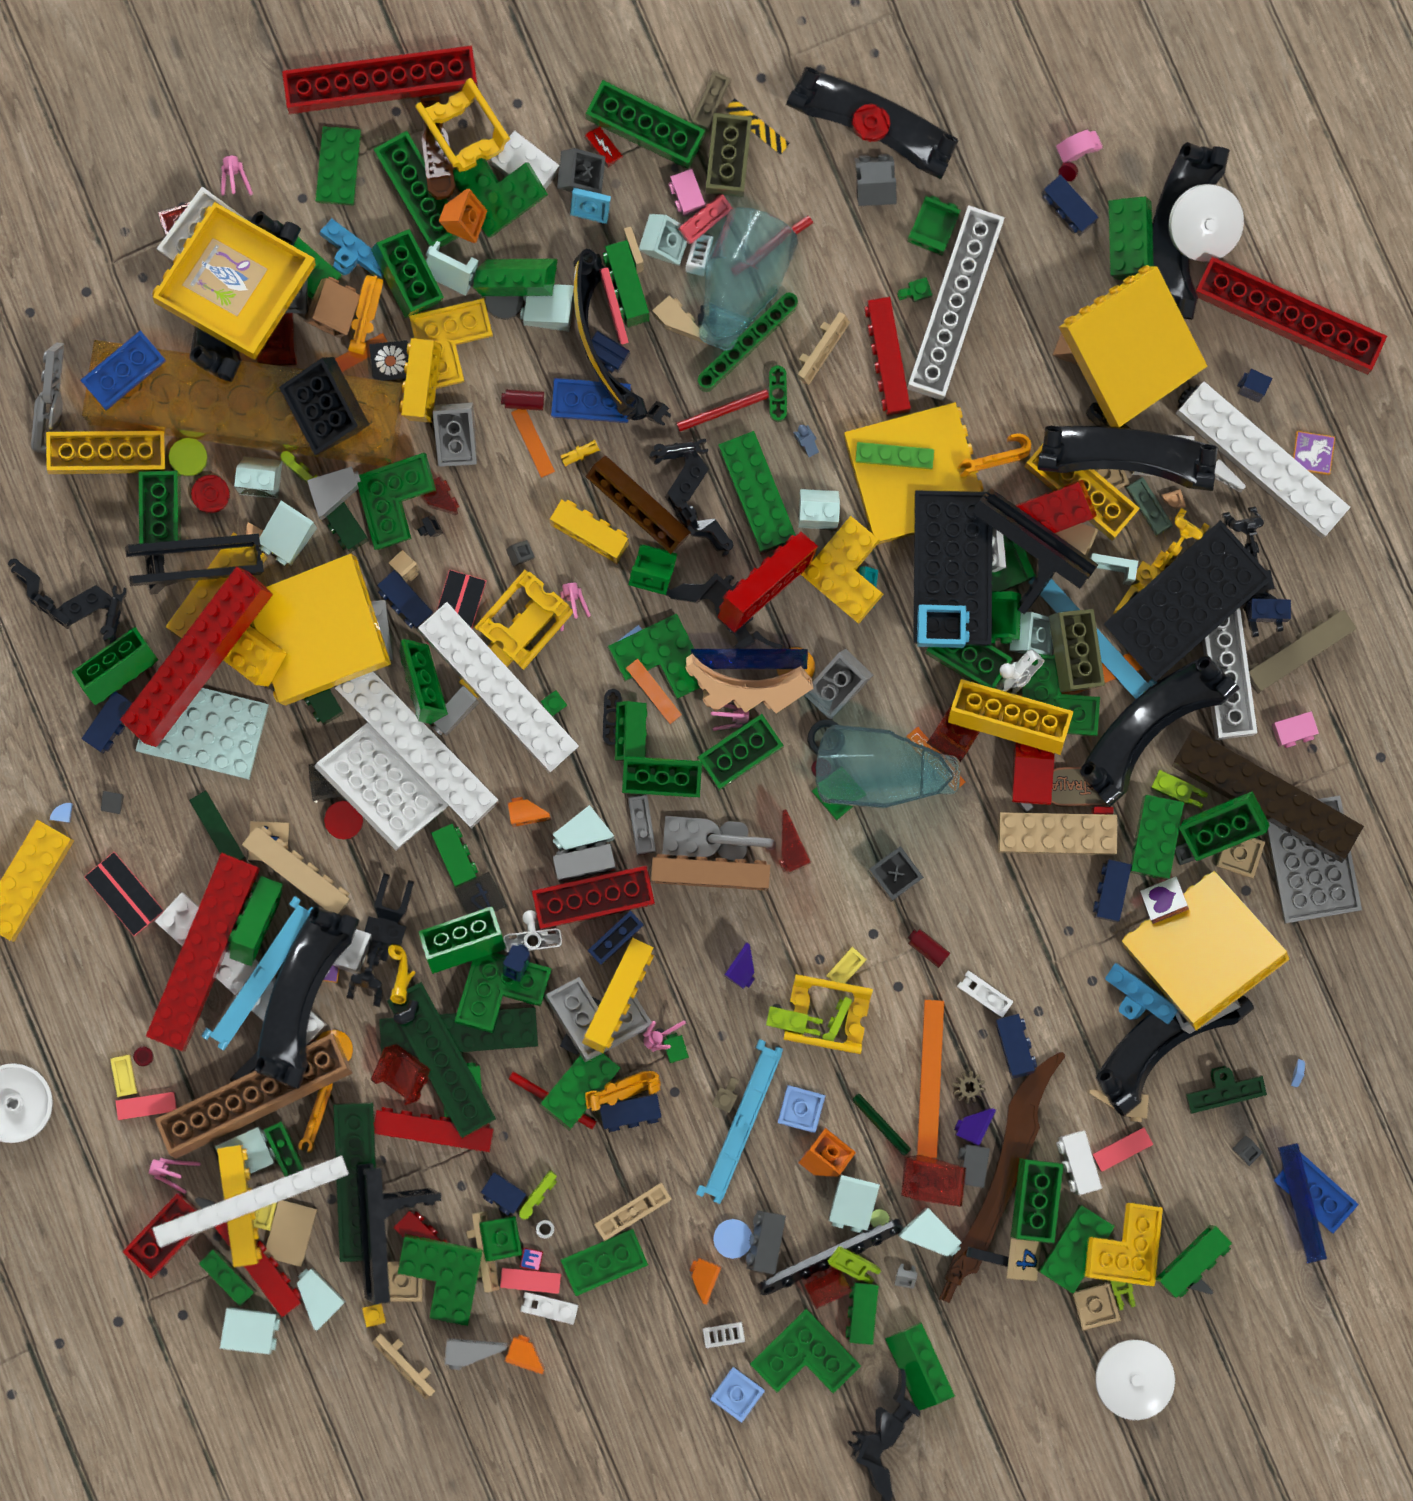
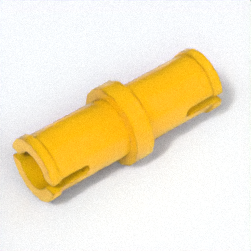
M593 440L581 447L579 445L576 446V449L560 455L566 467L580 459L581 461L585 460V457L597 451L599 452L600 449L596 440Z

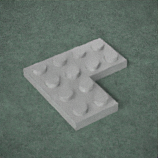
M580 977L546 994V1000L583 1060L587 1062L602 1054L582 1044L598 1006ZM636 996L634 999H629L628 1004H630L626 1016L622 1014L620 1020L623 1022L618 1032L614 1031L611 1036L614 1038L610 1049L647 1030L652 1023Z

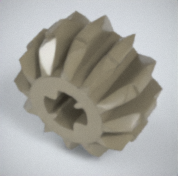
M969 1071L968 1078L966 1073L962 1072L963 1080L956 1076L955 1079L960 1083L952 1084L953 1087H958L959 1089L954 1091L953 1094H961L958 1097V1101L965 1097V1104L969 1103L970 1097L972 1102L976 1103L975 1095L982 1099L983 1096L978 1092L986 1091L985 1088H980L979 1086L984 1084L985 1081H977L980 1078V1074L973 1078V1071ZM971 1082L973 1084L972 1089L974 1090L972 1092L968 1091L967 1093L965 1091L966 1086L964 1085L965 1083L970 1084Z

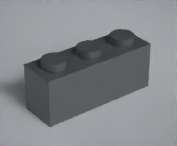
M757 1210V1214L753 1219V1234H751L749 1240L751 1246L750 1252L746 1257V1269L775 1274L786 1219L785 1215Z

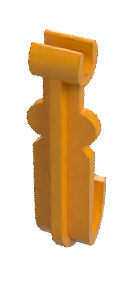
M367 275L365 277L356 310L358 319H354L351 322V327L355 330L354 338L350 341L348 351L362 355L366 348V335L374 330V325L370 321L375 319L383 285V279L378 278L376 275Z
M1021 433L1009 435L1007 442L1016 441L1022 447L978 459H964L958 466V468H966L960 476L966 477L972 472L1025 459L1031 451V440Z
M643 1071L621 1079L615 1084L609 1082L605 1085V1090L586 1092V1107L596 1111L601 1108L600 1105L603 1103L612 1106L617 1103V1099L623 1100L645 1090H649V1094L656 1093L660 1090L661 1085L659 1075L654 1071Z
M333 1083L319 1089L303 1139L298 1145L300 1150L304 1149L306 1143L309 1144L307 1152L311 1153L315 1149L314 1142L333 1089Z

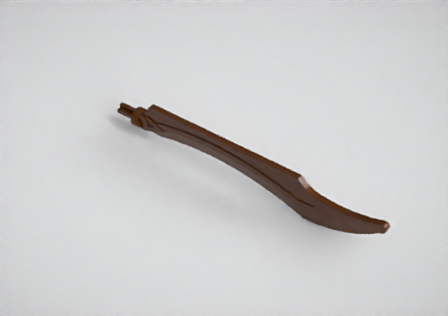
M1058 1052L1036 1067L1035 1072L1029 1074L1019 1086L1008 1106L1003 1145L992 1183L974 1223L960 1244V1250L954 1255L944 1277L947 1281L939 1299L949 1304L957 1285L961 1286L964 1277L977 1273L981 1266L982 1260L966 1256L967 1249L972 1247L987 1251L1016 1185L1020 1158L1027 1159L1040 1129L1038 1122L1039 1104L1050 1078L1065 1058L1063 1052Z

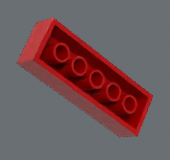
M801 531L796 536L792 535L787 540L786 545L783 547L779 546L775 550L771 558L769 556L766 557L758 569L755 567L749 573L747 579H741L733 591L729 590L723 596L724 602L719 607L718 618L733 632H736L805 571L812 562L818 545Z
M647 865L532 891L540 930L655 905Z

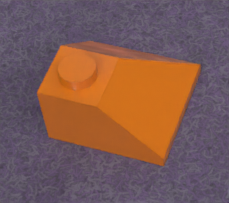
M466 189L444 205L439 222L447 232L469 242L476 243L487 210L470 189Z
M523 797L511 799L512 802L508 803L512 827L551 820L548 812L527 799L523 800Z
M825 1128L798 1163L813 1175L839 1177L856 1152Z
M698 1258L697 1261L693 1260L689 1271L693 1272L691 1277L702 1303L707 1305L721 1266Z
M520 1334L518 1337L514 1336L505 1362L543 1374L545 1367L533 1342L529 1341L530 1338Z

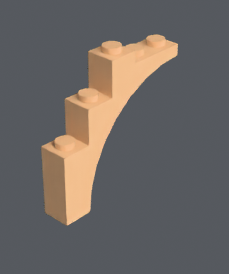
M693 654L686 658V671L690 676L694 675L697 679L698 685L703 689V702L715 712L733 700L734 704L738 708H742L745 713L761 702H764L768 709L778 713L814 689L812 678L802 666L774 678L742 680L713 671L702 664Z

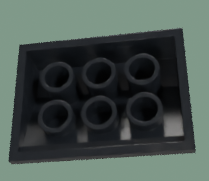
M334 357L319 359L279 387L314 455H318L343 442L370 425Z

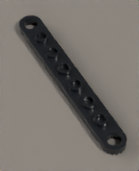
M892 1219L891 1222L889 1220V1223L886 1222L883 1226H876L774 1274V1277L766 1278V1281L764 1279L757 1285L761 1295H769L782 1288L791 1287L801 1279H808L818 1271L827 1270L831 1266L828 1260L838 1246L854 1254H861L867 1248L878 1246L884 1240L899 1234L903 1230V1225L899 1219Z

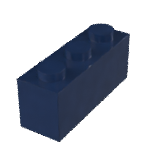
M1059 175L1043 189L1042 198L1044 202L1054 207L1056 215L1068 223V228L1072 233H1077L1081 236L1097 222L1098 215L1062 175Z
M395 570L377 585L380 589L378 591L379 595L384 600L389 599L393 603L391 608L398 615L402 613L405 616L403 621L411 629L415 627L417 630L419 626L434 614Z
M115 691L81 739L103 754L105 751L108 752L114 744L113 739L115 736H119L125 729L120 719L132 705V702Z
M1107 860L1106 864H1102L1101 875H1103L1102 883H1098L1096 893L1099 894V898L1093 905L1092 912L1095 913L1094 918L1116 923L1120 922L1132 864L1114 860Z
M630 910L587 951L600 965H603L644 927V924Z
M1019 1014L997 1019L995 1024L1011 1079L1033 1074L1037 1063L1035 1056H1031L1029 1051L1032 1046L1030 1038L1025 1037L1024 1030H1026L1024 1018L1020 1019Z
M657 1094L617 1102L612 1106L609 1104L602 1105L600 1108L603 1127L608 1129L609 1132L618 1131L620 1126L627 1125L628 1128L638 1127L639 1122L647 1121V1125L658 1123V1118H662Z

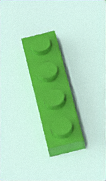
M857 442L855 463L932 470L934 449Z

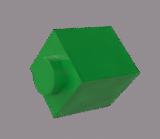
M677 1033L667 1035V1040L663 1042L664 1045L671 1046L670 1049H666L669 1062L674 1063L689 1058L683 1036H678Z

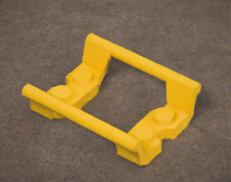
M472 78L466 80L462 91L448 97L449 102L445 105L439 102L427 108L421 102L415 105V108L450 163L459 172L476 166V161L479 158H484L487 161L499 155L504 150L506 142L510 140V137ZM476 99L494 127L493 138L490 140L483 139L465 147L460 151L459 155L455 156L435 123H444L461 115Z
M525 569L474 627L491 642L503 643L502 651L523 670L573 614L572 609L555 592L546 593L543 590L544 583ZM521 587L525 588L529 598L545 611L553 612L556 618V622L531 651L525 650L519 638L505 626L492 621L496 613L515 591Z
M796 974L790 1002L795 1006L794 1012L808 1014L810 1004L808 989L813 985L853 993L854 1001L848 1008L845 1023L847 1039L844 1043L808 1037L802 1033L785 1030L783 1040L861 1055L865 1028L861 1026L860 1020L862 1017L867 1016L873 989Z

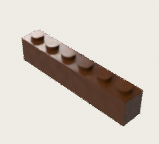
M606 455L596 462L585 476L670 554L680 547L691 532Z

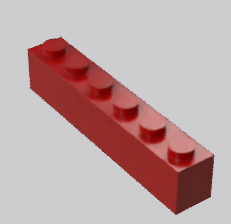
M891 297L868 300L867 306L864 307L865 317L869 318L870 325H867L869 337H873L871 351L872 355H876L877 362H874L876 374L879 373L880 381H878L879 393L883 392L884 399L881 400L882 410L886 411L887 416L908 413L911 407Z
M382 1107L381 1111L376 1110L375 1134L477 1151H491L494 1129L490 1128V1124L462 1139L454 1123L451 1122V1118L440 1116V1119L436 1120L432 1119V1115L423 1113L420 1114V1117L412 1116L413 1112L401 1110V1114L393 1113L392 1108Z
M227 1221L214 1226L231 1249ZM256 1240L257 1247L261 1248L262 1259H259L258 1264L246 1265L244 1267L280 1316L284 1317L303 1302L301 1300V1293L296 1287L294 1289L289 1284L290 1278L285 1272H280L277 1268L279 1264L275 1258L267 1256L265 1244L261 1240Z

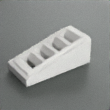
M703 234L692 243L686 263L687 273L704 276L714 239L713 236ZM697 241H699V242H704V243H708V244H707V246H706V245H702V244H697ZM695 249L704 250L706 252L696 251ZM693 256L703 258V260L693 258Z
M1221 460L1216 461L1215 478L1241 492L1246 485Z
M742 1322L703 1328L706 1348L745 1342ZM735 1327L737 1328V1339H734L733 1328ZM725 1329H729L730 1340H726ZM717 1330H721L723 1341L719 1342ZM710 1331H713L715 1340L714 1343H711L709 1334Z

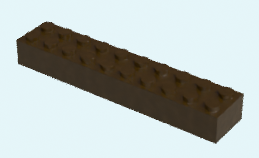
M1192 729L1172 764V767L1230 800L1253 791L1270 823L1341 863L1346 859L1364 827L1362 824Z

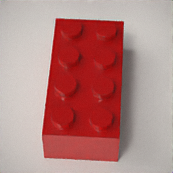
M1083 479L1015 505L1053 533L1094 519L1097 516Z
M177 1193L122 1252L150 1279L155 1278L195 1234L159 1247L153 1228L196 1212L198 1209L181 1193Z

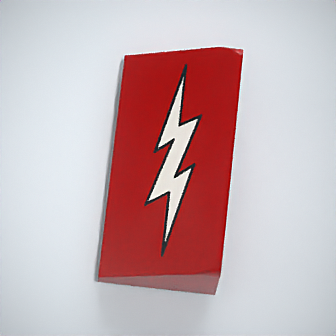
M600 126L584 135L593 150L598 155L605 156V165L607 167H610L623 157Z

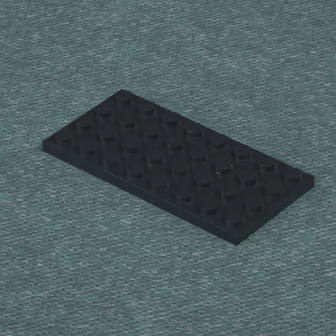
M915 490L913 644H917V611L919 605L966 606V611H969V623H966V631H969V642H966L965 645H992V526L972 513L978 501L987 492ZM927 612L926 639H960V613Z
M1220 520L1201 539L1197 540L1104 623V626L1156 682L1265 586L1272 577Z

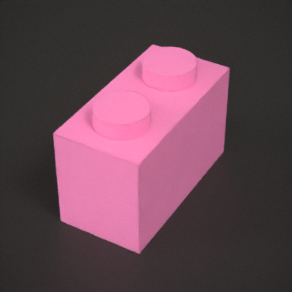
M692 169L670 177L671 183L668 186L671 194L676 195L677 201H675L678 212L682 211L683 217L698 212L705 207V202Z
M1312 711L1272 724L1279 747L1283 745L1285 748L1295 746L1296 741L1303 740V743L1314 740V736L1319 734Z

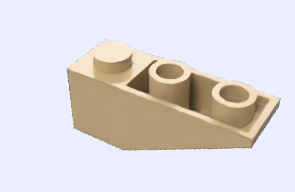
M669 295L652 310V315L665 329L705 344L708 342L706 330L702 326L698 327L694 323V317L689 312L685 313L681 309L682 304L678 299H672Z

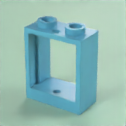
M919 605L917 611V647L964 648L966 642H969V631H966V623H969V611H966V606ZM927 612L960 613V639H926Z

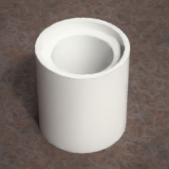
M543 1220L538 1223L536 1232L541 1238H549L553 1235L555 1228L551 1221ZM542 1224L550 1225L551 1232L548 1235H543L540 1232Z

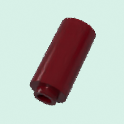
M506 389L505 393L501 395V404L505 405V409L543 411L545 392Z
M914 929L908 936L910 940L908 944L938 968L950 955L948 950L921 929L918 931Z

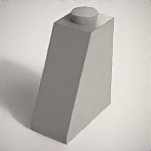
M352 466L307 480L319 519H325L359 489L358 482H361L358 471H353Z
M463 685L446 704L448 715L435 721L432 728L439 735L443 733L447 736L479 704L477 698Z

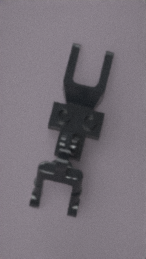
M699 439L697 442H676L665 446L663 444H656L649 455V458L657 457L654 461L655 465L659 464L662 460H674L680 457L685 459V466L665 496L676 512V518L679 517L685 527L691 532V536L707 538L716 551H721L722 549L725 551L722 557L727 556L733 548V541L729 539L716 519L697 521L696 510L692 505L689 506L687 504V501L690 500L709 470L699 454H706L709 451L708 449L703 450L699 446L700 444H705L707 442L706 439Z
M1256 506L1248 508L1251 514L1248 519L1237 521L1230 515V512L1222 513L1226 526H1229L1235 532L1246 534L1245 548L1258 561L1257 553H1259L1258 543L1254 541L1253 535H1257L1256 529L1263 526L1264 520L1258 514ZM1267 570L1269 575L1272 577L1271 570ZM1273 579L1243 604L1247 620L1248 602L1251 599H1277L1266 592L1275 589ZM1248 622L1252 638L1258 637L1259 632L1256 622ZM1274 622L1276 632L1283 631V623Z
M15 558L9 560V567L16 564L11 568V572L13 574L16 573L17 579L27 585L28 598H30L31 604L36 606L39 611H43L50 619L69 629L72 624L95 611L106 609L108 610V613H106L107 618L105 626L101 628L100 633L104 635V641L110 640L109 644L117 640L116 631L118 624H120L119 619L123 599L127 595L126 588H123L122 594H117V586L114 585L112 597L95 585L66 601L59 608H56L51 598L46 595L44 597L41 596L43 589L41 578L20 563L19 560Z
M386 873L382 876L374 904L378 918L369 916L364 931L372 936L366 962L369 966L368 968L365 967L363 973L351 975L346 997L353 1000L357 986L370 989L375 992L373 1006L376 1007L381 1006L383 990L382 982L376 979L372 972L375 966L378 967L380 960L387 962L388 948L392 943L402 945L407 927L398 923L407 913L412 888L415 883L408 880L401 907L398 910L386 908L382 905L390 877Z

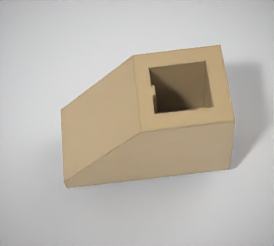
M403 550L388 563L405 582L408 580L411 582L418 576L419 568L417 563Z

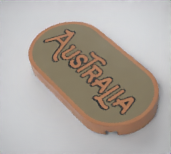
M1060 767L1054 769L1052 804L1061 807L1107 805L1081 775V767Z

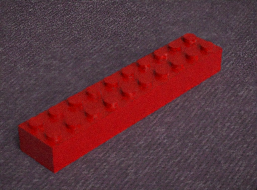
M472 45L282 71L286 105L289 114L462 91L466 80L470 78L478 87Z
M1211 257L1195 290L1198 298L1366 375L1373 370L1387 338L1386 335L1214 257Z
M236 566L120 721L144 744L157 747L263 609L273 593L249 571Z
M221 853L145 1037L177 1050L186 1051L228 949L231 932L236 930L237 919L243 913L245 901L250 896L260 868Z

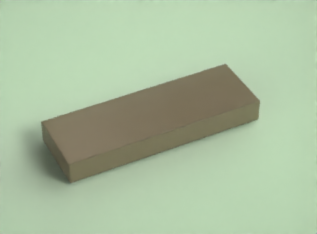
M715 71L713 72L691 120L692 124L709 131L714 113L718 111L731 78Z

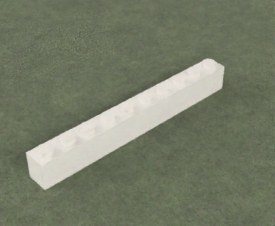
M342 1156L154 1227L153 1231L159 1247H162L346 1176L348 1171Z

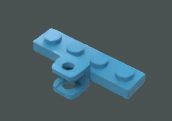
M331 218L320 230L319 235L339 249L335 255L333 268L342 275H348L358 263L372 275H376L378 278L384 276L371 251V247Z
M1118 963L1113 965L1105 980L1127 995L1119 1007V1012L1129 1020L1140 1018L1147 1009L1165 1023L1170 1024L1178 1012L1170 1000Z

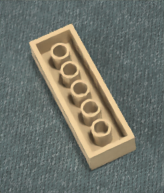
M1000 812L998 814V853L1116 855L1117 815Z
M256 826L242 845L325 910L340 914L351 900L348 897L350 893L341 886L338 889L333 886L334 881L327 875L320 876L317 873L319 869L310 862L307 865L302 862L304 857L294 850L292 853L286 849L288 845L278 838L275 841L271 837L273 833L264 826L261 828Z

